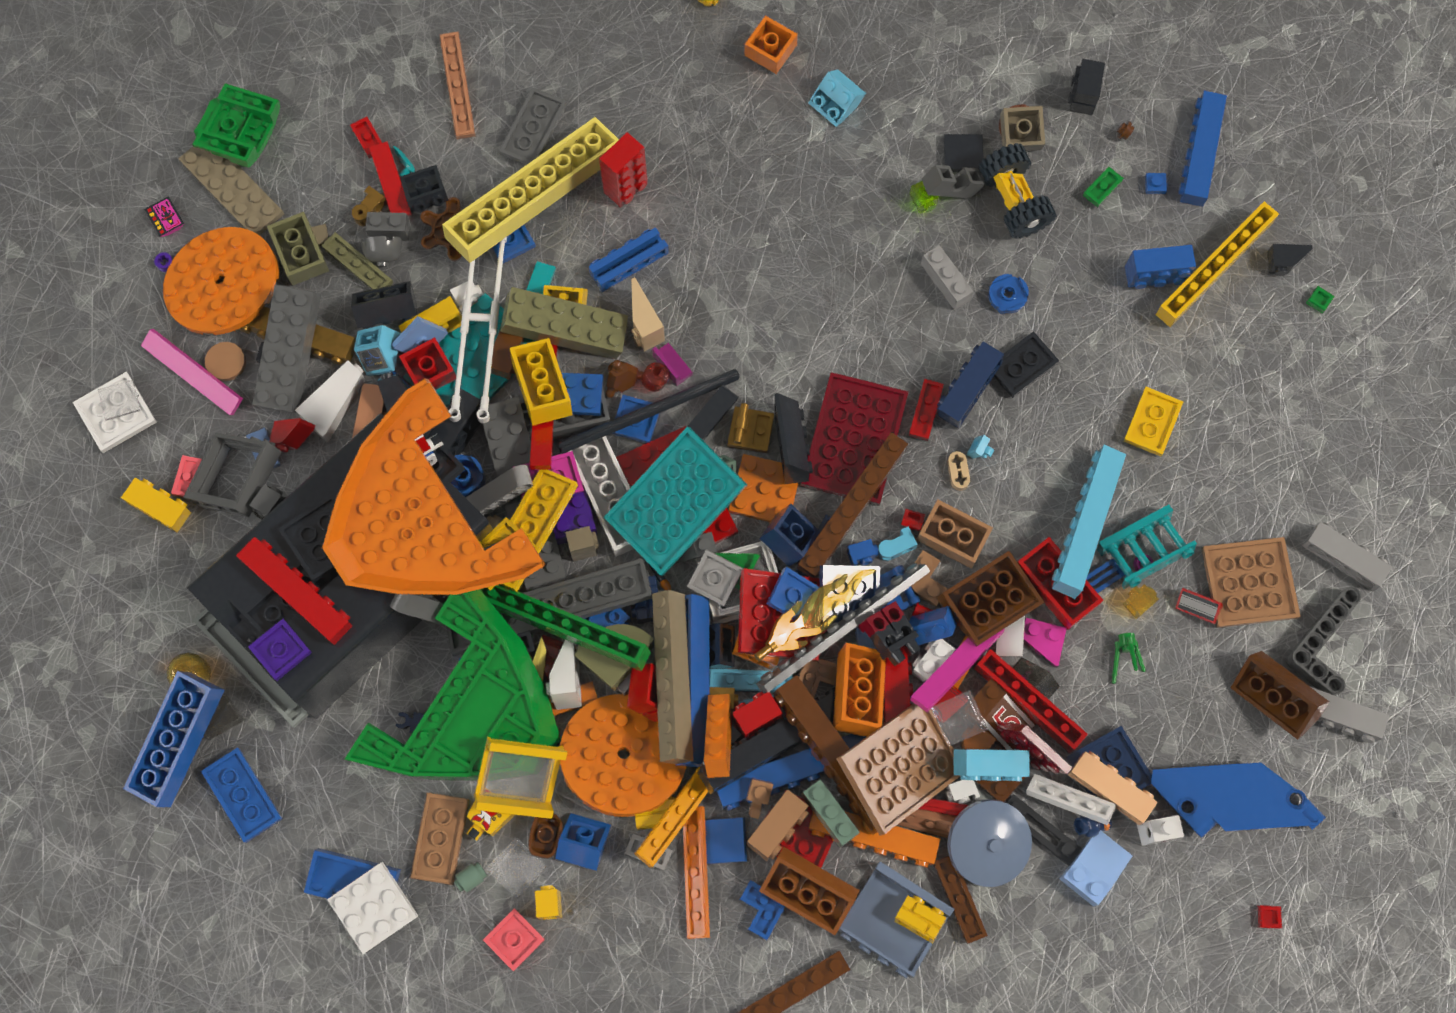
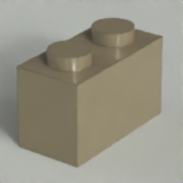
M590 526L565 532L573 562L597 556L596 549H599L596 532H591Z

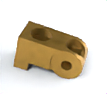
M371 186L365 189L366 197L363 201L352 209V216L360 226H366L367 212H380L387 204L385 197Z

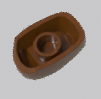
M553 813L552 819L535 817L529 836V851L537 858L550 859L557 850L559 838L562 834V821L556 814Z

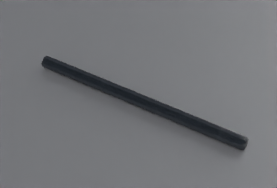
M736 369L730 370L558 443V449L562 454L716 390L722 385L725 386L739 379L740 375Z

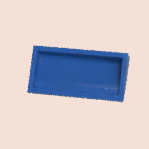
M318 848L314 850L304 893L329 899L379 863ZM386 866L396 883H398L401 869Z

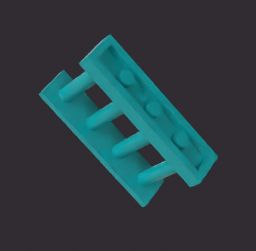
M1169 504L1098 543L1097 551L1101 556L1107 553L1108 555L1111 554L1125 574L1126 578H1124L1122 583L1123 589L1129 586L1131 588L1136 587L1141 583L1142 579L1181 558L1187 559L1194 554L1197 543L1194 540L1186 545L1170 522L1174 510ZM1159 525L1163 526L1179 549L1169 554L1153 532L1154 528ZM1140 535L1146 536L1161 559L1151 563L1135 541L1136 537ZM1123 544L1129 545L1144 568L1133 573L1119 553V547Z

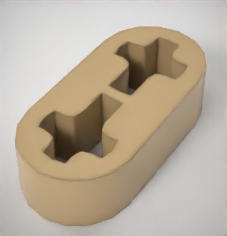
M956 451L950 454L947 465L952 487L955 490L963 491L970 483L969 469L966 456ZM955 457L958 460H962L959 464V469H957L956 463H952ZM959 473L961 475V479L966 480L964 481L963 485H960L959 482H956Z

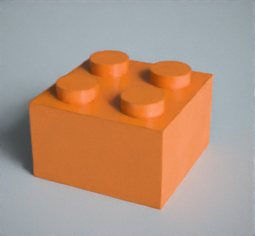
M765 15L746 41L744 56L777 74L796 48L798 34Z

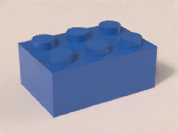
M1192 245L1133 250L1125 265L1128 288L1135 287V289H1143L1153 285L1155 287H1162L1173 283L1174 285H1182L1196 268Z

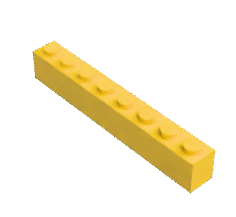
M1264 201L1160 306L1155 315L1171 327L1273 224L1279 213Z

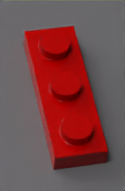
M924 379L908 436L924 441L929 440L938 407L937 404L944 386L943 383Z

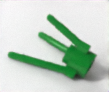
M1135 633L1118 635L1119 641L1115 642L1112 684L1116 683L1120 649L1124 653L1130 652L1134 671L1138 670L1136 657L1142 672L1146 671L1138 648V641L1135 639Z

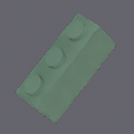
M821 779L802 793L803 799L840 848L860 833Z

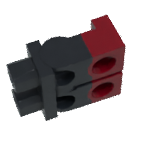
M896 601L866 618L858 626L861 632H866L872 640L876 650L881 653L880 657L882 660L888 657L894 666L906 659L900 649L903 648L909 657L920 650L915 640L919 635L913 630V627Z

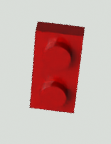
M366 116L351 124L350 127L370 159L372 155L369 147L380 144L382 141Z

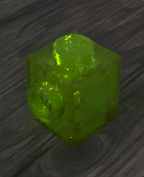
M922 181L910 187L909 196L919 213L924 211L930 212L936 208L939 196L928 195Z

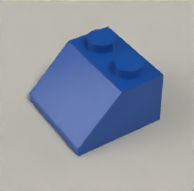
M570 813L559 838L555 859L597 871L611 824Z

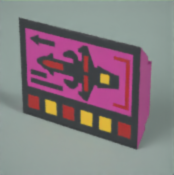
M169 196L144 209L159 237L168 236L180 230L184 225Z

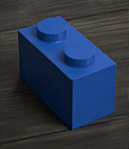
M949 606L912 616L909 621L913 630L919 635L915 639L918 645L952 636L957 625Z

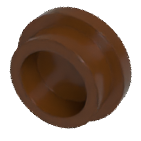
M1130 121L1127 123L1123 122L1118 128L1119 139L1123 138L1126 140L1132 134L1135 127L1132 126Z

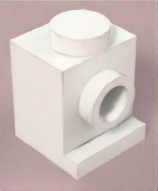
M467 282L450 290L461 314L463 312V303L466 299ZM473 282L470 299L472 301L471 306L477 303L480 296L483 295L479 285H474Z
M961 780L952 783L946 787L947 791H945L947 801L964 804L971 801L970 797L973 798V801L980 797L974 780Z

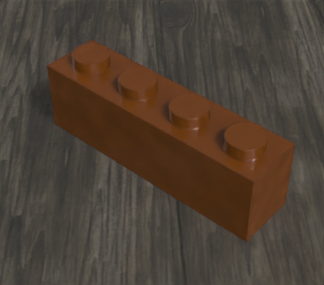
M499 330L493 346L491 374L509 380L512 374H516L512 364L510 348L523 345L524 337L503 333Z

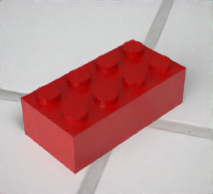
M626 132L599 158L604 194L620 208L624 204L630 203L634 195L638 191H642L648 182L645 148Z
M1048 537L1017 563L1045 602V605L1062 625L1069 630L1096 609L1104 600L1087 580L1083 591L1075 599L1052 589L1054 583L1052 576L1055 570L1059 568L1058 558L1062 551Z

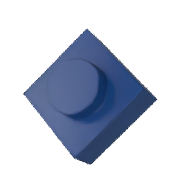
M1146 173V194H1166V173Z

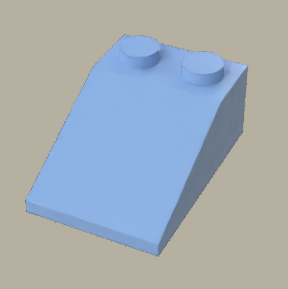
M1100 830L1097 836L1091 837L1059 879L1094 907L1099 905L1132 858V855Z

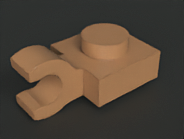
M751 778L746 797L747 800L752 801L749 809L750 817L759 819L761 804L768 805L773 787L772 782Z

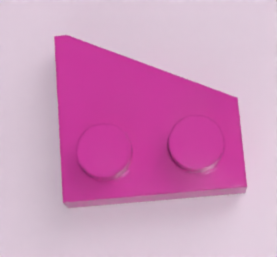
M1025 618L1023 642L1032 646L1035 652L1045 657L1052 663L1053 667L1057 668L1067 628Z

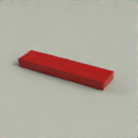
M388 141L370 146L369 149L390 213H407L408 216H411L412 214Z

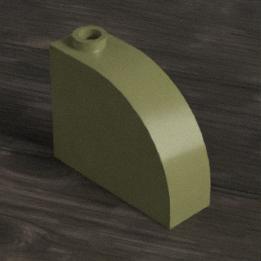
M616 624L605 627L646 644L649 650L655 646L654 639L645 631L635 626ZM580 645L575 649L576 653L574 656L613 691L620 686L632 671V667Z

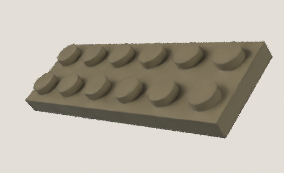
M196 147L190 148L178 158L186 169L244 229L260 235L268 229V225L275 223L284 215L279 206L238 164L232 163L230 159L214 155L209 151Z

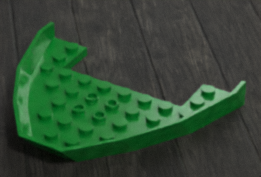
M480 589L457 595H449L435 617L436 620L467 638L471 643L406 744H402L368 722L345 757V760L429 780L477 781L487 737L498 740L557 746L561 738L547 691L523 641ZM493 752L487 781L538 774L548 758Z

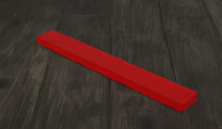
M552 344V347H553V350H554V353H555V356H556V359H557V348H558V346ZM554 420L532 426L530 470H551Z

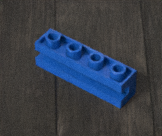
M656 227L652 230L648 229L635 240H628L623 247L611 250L604 258L594 260L588 266L590 275L601 292H604L669 254L668 244L660 238V233Z

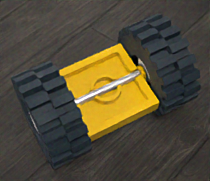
M1018 143L1014 145L1009 144L1007 147H1001L998 151L996 149L993 151V154H988L987 158L983 159L982 163H979V170L987 186L997 187L1005 200L1004 203L1009 211L1006 213L1007 215H1004L1003 220L1011 237L1014 239L1018 237L1023 238L1024 236L1028 237L1032 233H1037L1040 229H1045V226H1049L1057 215L1048 196L1033 197L1023 176L1032 164L1024 146Z

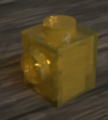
M1144 584L1140 588L1135 586L1128 593L1130 597L1123 605L1138 619L1159 599L1155 590Z

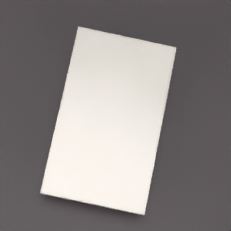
M1025 616L1006 627L1004 633L997 639L996 654L998 656H1023Z

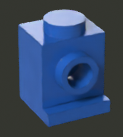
M871 539L849 545L846 550L851 566H857L858 564H861V566L868 565L873 562L872 560L875 557L879 556L878 547L876 544L873 545Z

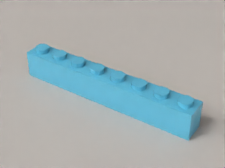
M1105 444L1099 451L1095 450L1091 458L1093 465L1090 466L1086 473L1088 480L1080 492L1083 496L1076 504L1075 511L1077 514L1070 522L1069 528L1071 532L1064 540L1063 545L1066 547L1058 558L1059 568L1055 570L1052 576L1054 581L1052 589L1074 599L1083 591L1126 457L1125 453Z

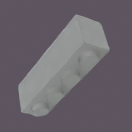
M1321 521L1314 526L1302 545L1372 591L1381 587L1392 569L1387 560L1382 557H1376L1365 546L1357 545L1349 536L1338 533L1334 530L1333 526Z
M1312 688L1330 701L1321 717L1317 720L1321 722L1322 726L1341 729V732L1346 735H1358L1362 737L1363 741L1369 743L1383 739L1389 718L1388 714Z

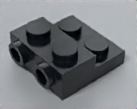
M437 165L400 177L411 213H421L428 207L434 205L442 206L444 202L449 201Z

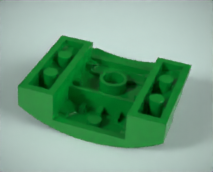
M225 83L218 97L210 100L201 121L194 130L196 138L192 144L193 147L230 159L232 163L248 168L251 167L263 152L273 132L281 107L279 100Z

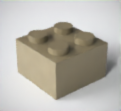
M1043 107L1003 108L1000 114L1002 147L1018 143L1022 144L1026 151L1042 150L1045 146Z

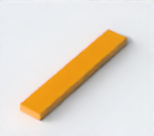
M698 767L634 853L649 868L655 865L708 793L706 786L698 775L700 767Z

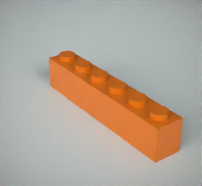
M812 811L808 830L812 831L811 835L824 838V835L831 836ZM844 811L860 832L849 841L853 843V847L865 850L866 847L874 849L873 853L886 856L889 853L895 855L894 859L907 862V859L916 861L915 865L928 868V865H934L940 843L939 838L895 826L884 835H879L878 832L872 835L871 832H867L864 829L859 815Z

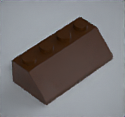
M1263 651L1249 655L1230 687L1297 740L1321 717L1330 702Z

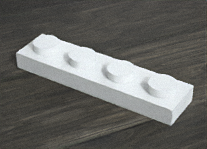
M1034 774L1026 791V795L1108 825L1116 807V804L1037 774Z

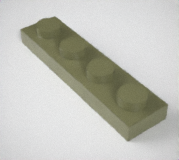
M336 232L322 245L326 252L371 290L393 284L392 279Z

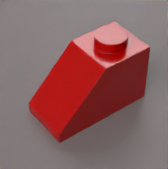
M301 418L274 421L269 442L275 443V447L282 452L298 449L315 429V425Z

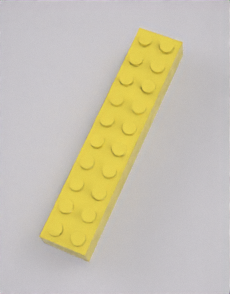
M594 117L443 223L445 238L471 263L601 170L599 158L619 139Z

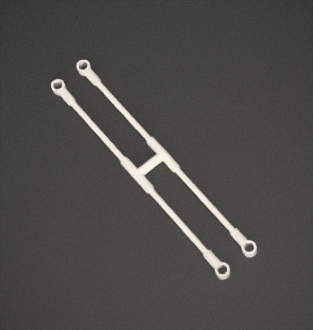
M507 237L500 241L491 314L470 313L475 260L469 265L466 299L463 303L460 329L461 341L455 392L452 396L451 408L448 410L451 415L457 413L456 416L449 418L452 422H457L461 419L459 410L461 397L459 393L469 321L490 322L484 391L481 397L480 410L477 412V419L480 423H487L490 419L488 392L494 337L497 332L499 315V292L504 246ZM482 414L487 415L484 418L480 417Z

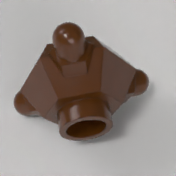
M613 361L608 366L606 397L612 398L616 392H624L635 386L637 380L645 379V372L639 371L637 367L626 362Z

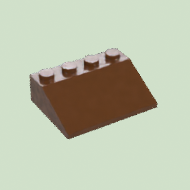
M1010 551L1004 553L937 597L942 607H950L957 626L976 647L1045 603Z

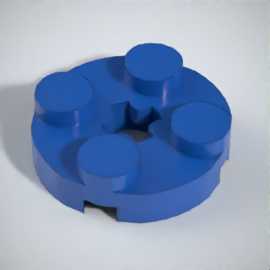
M1003 274L992 282L988 298L991 305L1000 314L1016 313L1025 306L1029 289L1025 281L1020 277H1014L1012 274ZM1005 290L1013 292L1011 298L1004 296Z

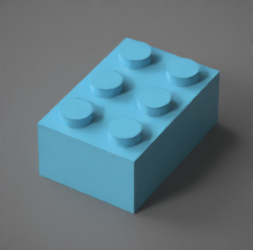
M954 749V775L961 776V780H980L981 776V780L1001 781L1002 776V780L1022 781V777H1029V751Z

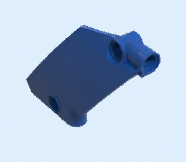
M1262 763L1156 769L1152 772L1151 784L1201 838L1217 824L1225 831L1308 826L1313 830L1326 818L1306 797L1304 792L1295 789ZM1292 793L1300 796L1301 802L1299 805H1293L1290 802L1289 798ZM1188 801L1192 803L1193 811L1191 813L1182 811L1181 805L1183 802Z

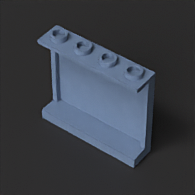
M879 862L840 926V936L849 942L855 940L860 944L858 948L867 954L875 953L879 956L877 958L879 962L886 966H889V964L897 968L895 972L907 979L910 976L913 978L932 943L894 922L907 896L913 897L914 895L925 901L924 905L931 909L936 907L943 911L946 921L954 909L884 863Z

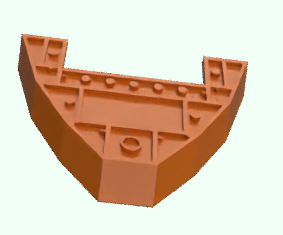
M424 379L407 389L361 444L337 495L322 548L344 583L348 586L395 594L457 595L524 579L545 565L523 528L484 550L417 444L416 438L452 417L429 379Z

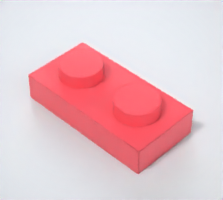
M182 455L171 491L173 496L184 497L202 459Z

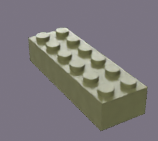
M511 287L506 296L500 332L536 341L549 338L553 345L617 359L623 351L628 315Z

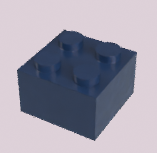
M789 504L775 515L760 537V540L790 567L804 557L820 531L792 504Z

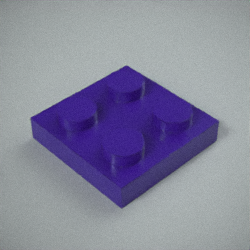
M284 619L280 620L248 646L276 681L312 653Z

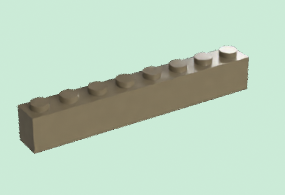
M665 590L652 594L660 762L681 764L693 761L685 594Z

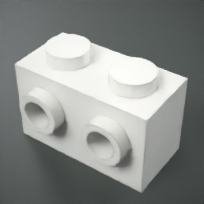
M943 639L929 642L925 647L927 653L922 658L919 655L912 664L915 667L912 675L923 683L956 650Z

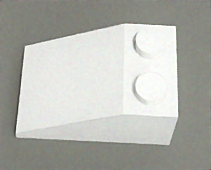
M568 640L564 641L549 674L550 682L546 683L547 695H550V702L555 704L557 710L582 707L579 661L574 656L577 644Z

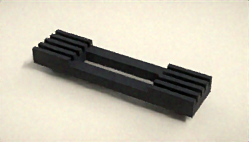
M1013 794L1007 804L1016 808L1023 816L1028 814L1056 836L1060 842L1055 846L1029 825L1031 836L1062 862L1070 866L1082 848Z

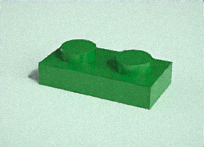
M1108 167L1084 192L1083 197L1098 208L1122 183L1124 178Z

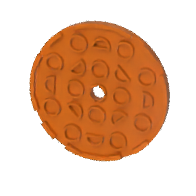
M223 227L205 232L188 242L176 254L168 267L163 283L165 305L171 316L180 325L197 334L213 333L214 335H220L240 329L259 316V311L266 303L269 304L273 297L276 279L279 278L276 255L260 235L248 229ZM220 276L225 277L222 283L217 284Z
M628 694L604 696L583 706L567 724L560 746L563 745L564 750L568 752L566 760H560V767L564 780L572 793H575L591 809L616 817H633L636 814L647 811L651 812L657 809L677 791L686 771V766L660 762L658 722H653L642 716V714L627 708ZM626 749L630 756L622 759L618 756V752Z

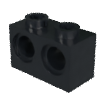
M723 623L709 625V669L735 667V655L732 654L735 647V626Z

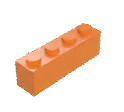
M729 694L708 695L704 763L708 778L729 777L732 706Z

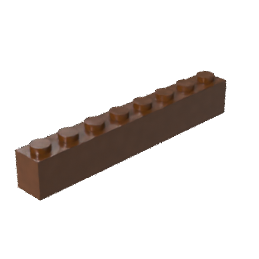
M892 432L799 562L798 570L808 577L817 578L820 574V565L827 564L907 450V442Z
M796 675L772 693L777 705L786 712V718L789 723L795 725L798 729L801 740L804 743H808L812 749L813 757L817 761L820 760L824 766L825 774L835 781L838 792L847 798L850 809L862 819L864 829L874 835L877 833V830L837 761V758L850 748Z

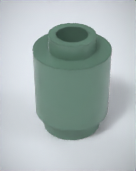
M479 862L474 865L471 863L455 875L457 879L454 883L461 892L465 890L468 893L481 884L484 878L487 877V874Z

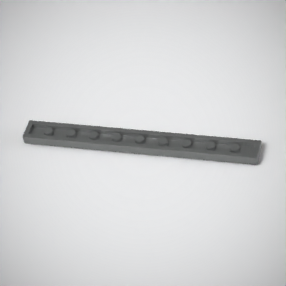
M917 563L910 565L906 569V573L894 577L891 580V584L878 589L875 592V596L871 599L863 600L856 610L844 614L840 622L829 625L825 633L813 637L810 640L811 643L806 647L797 649L793 657L781 661L777 665L778 668L774 671L763 674L761 680L756 683L760 691L770 692L861 624L866 618L876 613L928 574L930 570L927 565Z

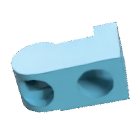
M909 526L901 529L899 537L893 540H884L880 543L878 547L880 559L890 561L917 548L918 544Z

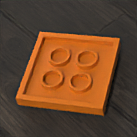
M743 454L738 476L747 486L730 503L729 513L771 523L778 512L789 504H794L799 483H784L781 462Z

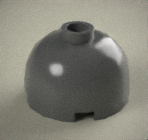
M386 236L362 238L363 254L370 262L377 263V267H387L389 262L399 258L402 250L401 237L392 236L393 240Z

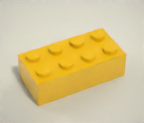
M547 338L511 347L512 364L532 426L572 416L571 400L550 339Z

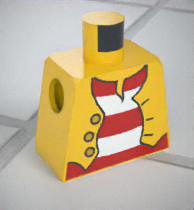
M485 787V792H491ZM474 801L467 815V818L474 822L467 834L476 841L484 831L493 837L515 814L476 810V801Z

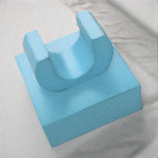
M985 435L975 437L966 455L972 459L991 457L994 449L987 446L990 438Z

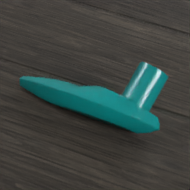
M393 146L394 152L400 159V163L405 166L399 175L404 176L415 172L413 164L406 155L396 146Z

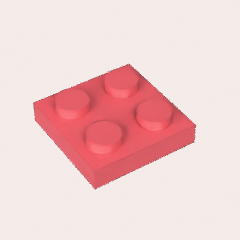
M515 908L483 939L512 971H515L545 940Z

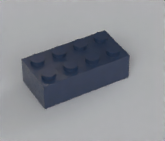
M984 341L980 346L976 345L971 352L970 362L963 364L959 371L961 372L958 380L956 378L953 379L948 388L950 390L947 397L943 395L937 404L938 417L958 429L1003 363L1004 354Z

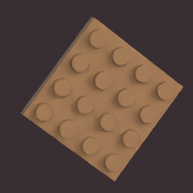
M1284 537L1203 546L1201 548L1211 599L1223 604L1216 621L1217 628L1292 620L1301 617Z

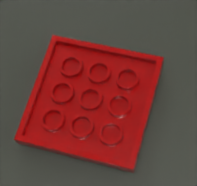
M742 569L738 653L754 655L766 646L765 643L776 620L782 615V613L767 605L781 573ZM802 576L820 587V578ZM819 594L804 627L799 629L819 627ZM817 635L797 638L796 641H798L799 648L809 645L811 643L810 640ZM797 649L780 650L767 656L790 659L794 656V652ZM819 655L811 661H819Z

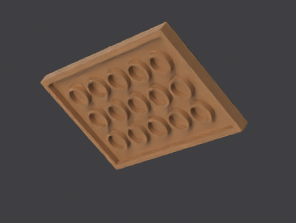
M915 703L837 758L838 763L879 835L886 834L960 777L959 775H954V748L933 711L930 709L926 712Z

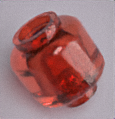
M650 363L641 375L643 386L652 392L662 390L669 380V370L661 363Z

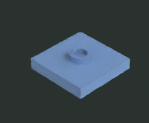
M417 316L395 339L392 345L394 349L406 353L434 337L439 343L448 332L446 328Z

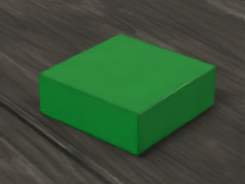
M1317 286L1306 304L1323 314L1335 296Z

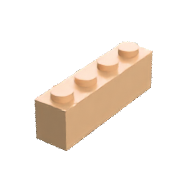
M1085 751L1082 753L1068 775L1101 799L1116 804L1115 809L1136 824H1143L1158 803L1153 799L1154 796L1146 790L1141 791L1130 778L1121 777L1117 774L1118 770L1109 764L1104 765L1093 752L1087 753Z

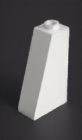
M347 361L295 409L301 419L315 425L314 431L326 443L331 439L365 382V378L362 375L364 371L356 363L352 365Z

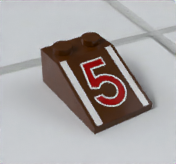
M992 678L961 712L973 725L977 724L996 738L994 743L1004 750H1014L1016 746L1011 742H1006L999 736L1000 732L996 727L1000 722L1024 724L1031 730L1036 725L1017 702Z

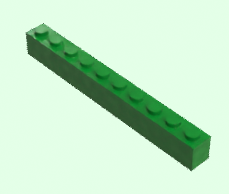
M500 584L494 586L491 590L487 587L480 589L498 612L639 671L643 670L651 653L646 644L518 591L515 592Z

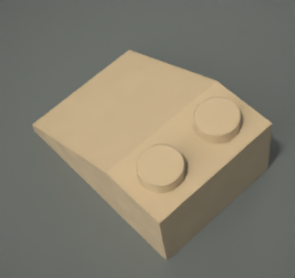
M636 278L631 279L633 340L636 346H641L645 352L665 341L664 326Z

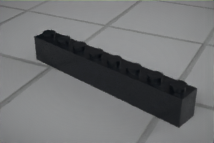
M835 687L825 693L826 696L820 700L818 697L814 698L832 725ZM781 717L772 723L773 726L769 729L764 727L755 733V737L751 739L746 737L739 741L737 747L733 748L730 753L729 777L708 778L705 763L702 762L698 775L710 795L801 744L803 741L799 737V731L795 725H791L787 718Z

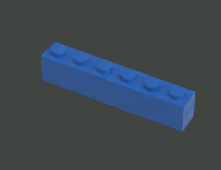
M1204 90L1202 96L1197 97L1195 109L1198 110L1197 114H1194L1191 124L1194 126V131L1190 132L1188 140L1191 143V147L1187 149L1185 160H1188L1182 171V177L1185 178L1184 183L1181 182L1178 194H1181L1180 202L1203 207L1208 199L1227 95Z

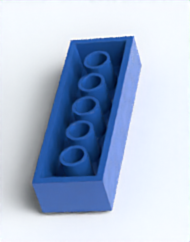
M177 671L123 789L155 807H171L224 693V689L193 673Z

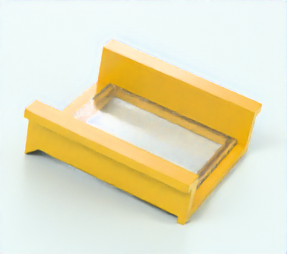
M487 737L474 794L476 801L475 809L552 819L554 810L551 800L560 760H566L568 752L564 750L563 745L554 747Z

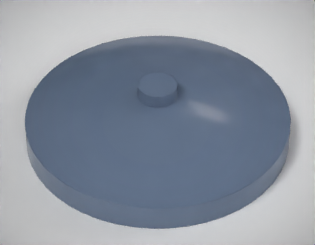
M987 799L970 804L958 814L949 831L948 853L954 868L963 878L979 886L996 887L1010 882L1021 873L1031 854L1032 836L1026 819L1016 808L999 800Z

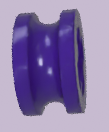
M162 252L155 257L154 263L160 271L167 272L173 258L168 253ZM163 259L168 261V263L165 262L166 265H162L160 262H163Z

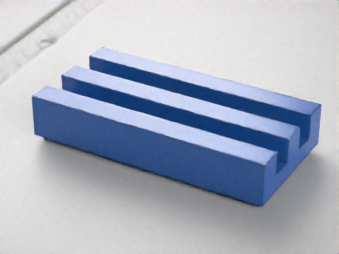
M1114 559L1109 560L1087 575L1086 580L1088 581L1112 565L1113 568L1090 583L1093 587L1114 572H1117V576L1095 589L1097 593L1125 576Z

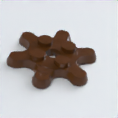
M451 197L449 201H446L445 212L436 214L426 210L420 216L424 224L432 227V232L422 238L421 245L426 250H431L437 246L446 247L448 249L447 256L453 262L459 261L462 255L445 238L442 224L461 212L460 200L456 197Z

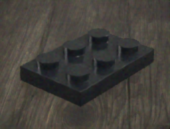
M1033 331L1004 353L1003 363L994 377L1008 394L1014 398L1059 363V359Z

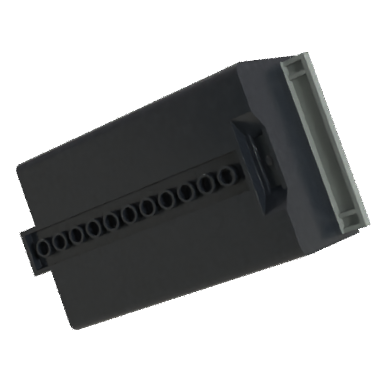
M381 413L187 587L206 608L193 620L194 623L294 728L309 714L316 719L323 714L423 620L392 609L390 604L395 593L348 586L344 583L336 569L313 582L278 530V528L330 494L334 493L337 497L361 444L385 417ZM442 445L433 450L438 461L432 467L479 542H481L493 529L489 521L451 484L465 470V467ZM254 537L259 541L262 539L266 540L273 547L270 550L273 554L277 555L280 553L288 561L286 565L290 569L295 567L304 575L301 579L305 583L311 581L319 589L317 593L322 598L326 595L335 603L332 607L337 612L342 609L350 617L348 622L352 627L335 645L236 556ZM431 594V595H434V596H437V597H441V598H442V596H443V595H440V594ZM284 619L312 653L276 681L248 646L280 620Z

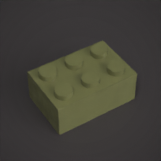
M304 212L267 226L292 286L329 271L312 227Z

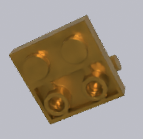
M741 403L740 407L735 406L727 447L767 453L774 413L748 409L749 405Z

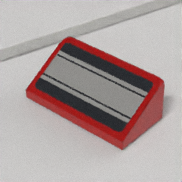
M1182 588L1175 609L1215 624L1223 604Z

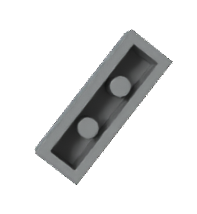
M940 245L923 255L922 267L954 310L971 301L974 291Z

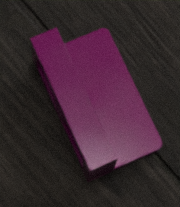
M669 342L659 350L656 347L652 348L654 359L662 369L666 366L670 373L669 377L676 386L693 375V372Z

